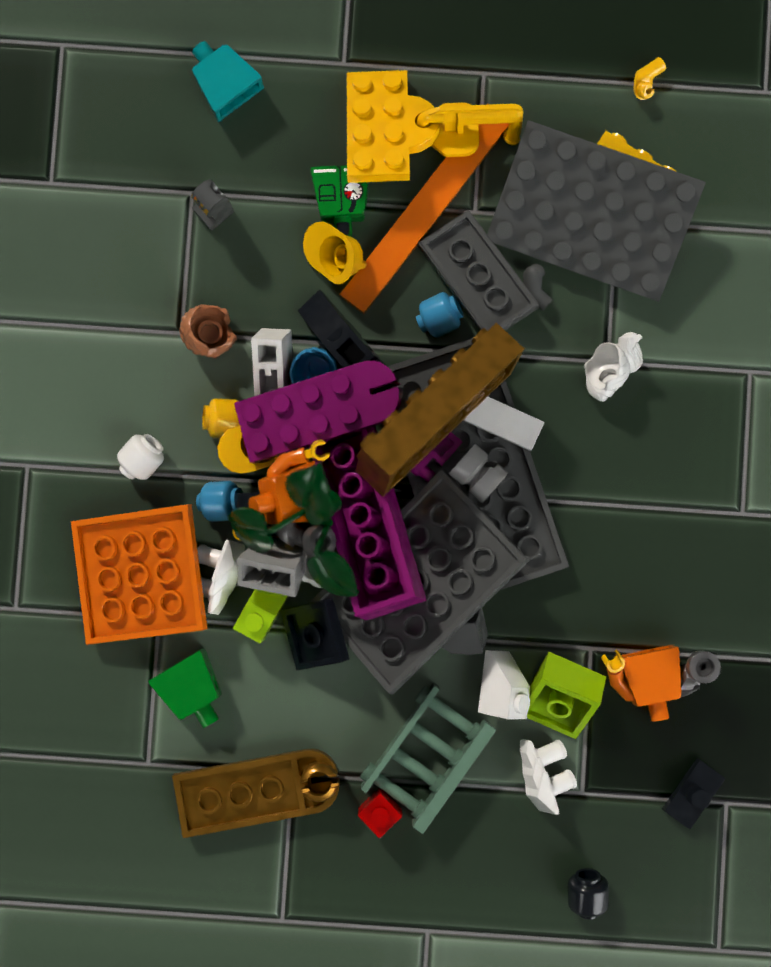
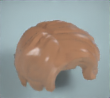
M201 304L189 309L181 317L180 337L187 349L191 350L195 355L217 358L227 352L237 340L236 335L229 326L230 316L226 308Z

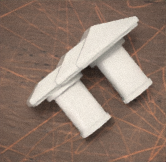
M227 539L222 550L211 548L204 544L197 548L199 564L215 568L211 580L201 577L203 597L209 601L207 611L210 614H220L228 597L236 587L238 581L237 558L245 551L244 544Z
M522 739L520 740V753L526 795L539 811L558 815L559 809L555 796L576 788V778L569 769L549 778L544 766L565 759L567 757L566 748L560 740H555L536 749L531 740Z

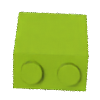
M548 652L537 669L530 686V707L527 718L576 739L601 705L606 676Z

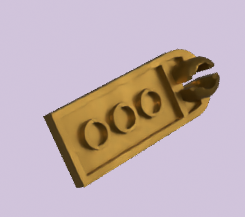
M303 749L174 773L172 779L183 838L320 813L329 808L335 801L339 792L340 780L335 778L312 783L311 778L324 775L330 778L337 777V766L333 759L325 752L318 749Z

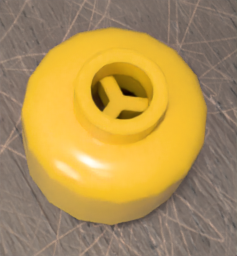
M214 398L210 401L209 405H204L202 428L207 430L210 437L220 439L226 430L239 426L234 405L238 400Z

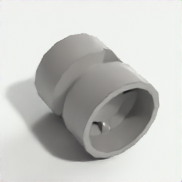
M475 443L451 470L449 475L460 485L468 484L469 492L482 503L509 472L496 461L489 462L488 454Z

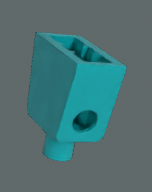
M202 41L192 50L193 55L199 61L192 68L193 75L218 122L264 89L260 74L227 44L213 51L206 41Z

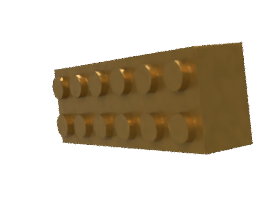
M495 323L488 331L485 328L480 330L472 339L473 345L467 351L463 348L460 349L450 360L452 365L445 371L441 368L436 371L428 381L430 385L423 392L419 389L416 390L406 401L408 406L400 413L397 410L392 412L383 423L385 427L378 434L371 432L360 444L362 449L357 455L359 460L355 471L382 497L511 375L525 348L499 324Z

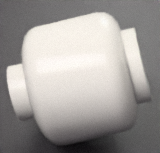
M149 434L132 436L117 454L118 462L121 465L119 470L131 480L134 478L147 480L164 461L163 446Z

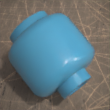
M440 292L419 304L420 314L416 316V320L423 333L428 331L433 337L438 338L457 329L461 324L460 318H463L464 314L454 295L449 296L445 292Z
M232 481L208 482L202 487L201 492L196 497L197 509L202 512V515L208 521H229L228 515L236 509L234 494L243 493V491Z

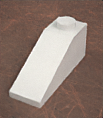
M261 328L251 338L254 396L291 385L289 375L293 361L291 329Z

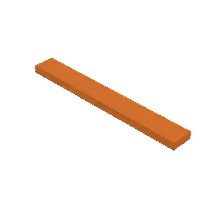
M509 123L478 124L479 147L477 151L465 157H445L365 261L367 266L364 269H360L340 293L342 299L362 314L367 312L418 246V243L428 233L503 136L504 132L508 129Z

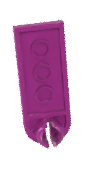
M363 361L235 402L234 405L250 463L256 464L299 448L310 447L316 440L326 442L383 424L392 412L398 411L403 390L395 387L373 395L372 393L376 388L389 384L395 387L401 385L393 371L386 365L377 361Z

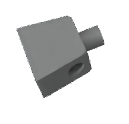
M272 537L273 546L269 551L259 553L248 548L238 556V586L291 597L297 595L305 573L304 548L297 545L294 548L283 542L280 538Z

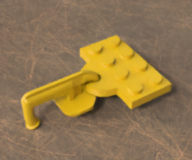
M407 70L347 72L348 183L410 181L409 154L422 152L430 146L445 157L470 156L479 147L478 124L509 123L508 130L504 132L503 138L507 144L517 145L520 142L523 108L518 104L471 105L469 103H444L435 108L429 101L421 97L408 95Z

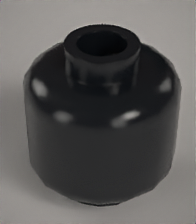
M583 868L569 878L568 906L571 911L587 920L595 919L606 912L609 907V883L599 871Z

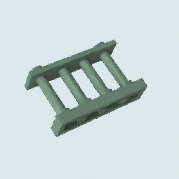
M434 682L430 688L424 686L414 700L418 703L416 708L374 765L370 762L360 776L364 780L361 784L362 791L367 793L372 784H375L412 811L411 815L414 817L412 819V826L422 834H424L496 732L495 727L485 719L480 724L477 722L473 724L435 697L440 689ZM427 707L466 734L465 738L468 741L462 750L452 748L417 722ZM409 732L448 759L447 763L450 767L444 775L440 773L436 775L399 748ZM391 758L430 785L429 789L432 792L426 801L422 799L418 801L381 774Z

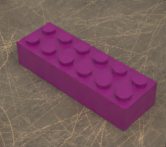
M376 426L326 441V444L316 447L315 454L323 455L330 452L329 458L324 461L312 458V461L315 460V464L321 463L329 488L336 492L342 501V507L331 517L334 522L331 529L336 536L337 552L351 567L357 589L360 592L357 596L350 597L355 617L365 620H371L427 601L394 487L382 497L355 471L359 460L357 455L362 449L360 444L371 432L378 434Z

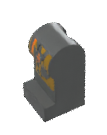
M211 179L201 183L191 195V198L196 203L192 209L211 231L234 213L229 199Z

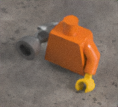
M316 440L312 443L310 449L306 450L303 447L279 455L268 468L267 476L259 479L258 488L260 495L249 498V508L264 514L266 522L272 524V526L302 510L303 508L297 506L289 497L285 486L286 478L296 470L315 465V460L309 461L310 458L314 457L319 461L328 459L330 452L323 455L315 454L316 447L324 445L326 442ZM305 515L275 532L286 544L294 548L295 545L304 548L309 556L316 557L314 549L324 526L318 525L306 529L297 525L298 522H309ZM329 528L323 543L322 552L326 550L334 552L336 547V536L331 528Z
M666 645L622 655L618 650H615L616 656L612 660H608L605 654L601 656L603 663L607 667L609 682L612 688L625 701H631L637 707L648 705L651 721L669 719L666 701L679 699L700 689V683L713 682L717 679L721 670L719 659L711 652L702 650L691 654L687 663L683 664L680 668L679 647L674 645Z

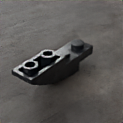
M318 290L298 310L311 330L343 368L363 361H377L386 365L321 290ZM389 384L376 388L372 395L389 390L393 385Z

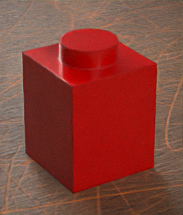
M380 788L358 807L357 816L379 839L403 817L402 808L390 795Z

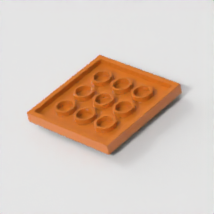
M192 504L71 521L86 645L208 629Z

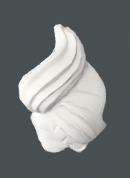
M628 332L619 337L617 344L607 342L600 344L596 348L593 357L584 365L586 387L592 397L604 402L619 387L623 386L630 373L636 372L643 364L642 351L638 344V341L642 338L641 334L637 335L636 333Z

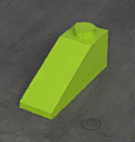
M255 589L233 629L261 644L288 596Z

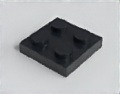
M333 598L294 606L280 611L296 670L342 663L350 659Z

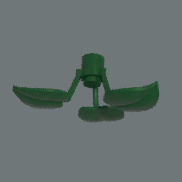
M321 463L296 470L286 478L285 486L289 497L297 506L303 509L275 526L267 527L264 516L252 508H237L228 515L231 526L238 538L249 549L259 553H265L272 548L273 539L270 534L277 532L303 515L315 526L324 525L314 549L316 557H311L307 562L311 576L320 587L332 594L353 597L360 593L356 586L354 573L347 561L333 551L326 550L322 552V546L329 528L334 524L331 517L342 507V501L339 495L329 488Z

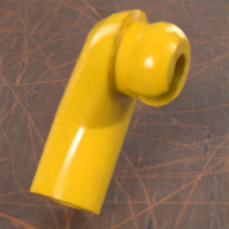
M657 57L635 73L633 92L638 99L645 100L653 96L655 89H652L653 78L666 71L663 59Z

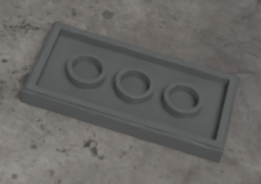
M469 210L418 243L420 250L479 330L485 328L488 331L497 323L506 331L539 308V303Z

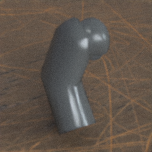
M533 264L526 268L523 274V283L539 303V308L543 311L553 299L542 290V276L545 275L544 268L540 264Z

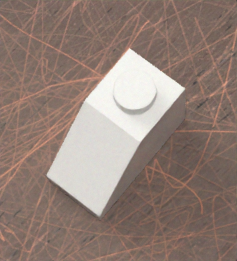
M485 650L478 713L504 719H527L531 687L511 653L503 650Z

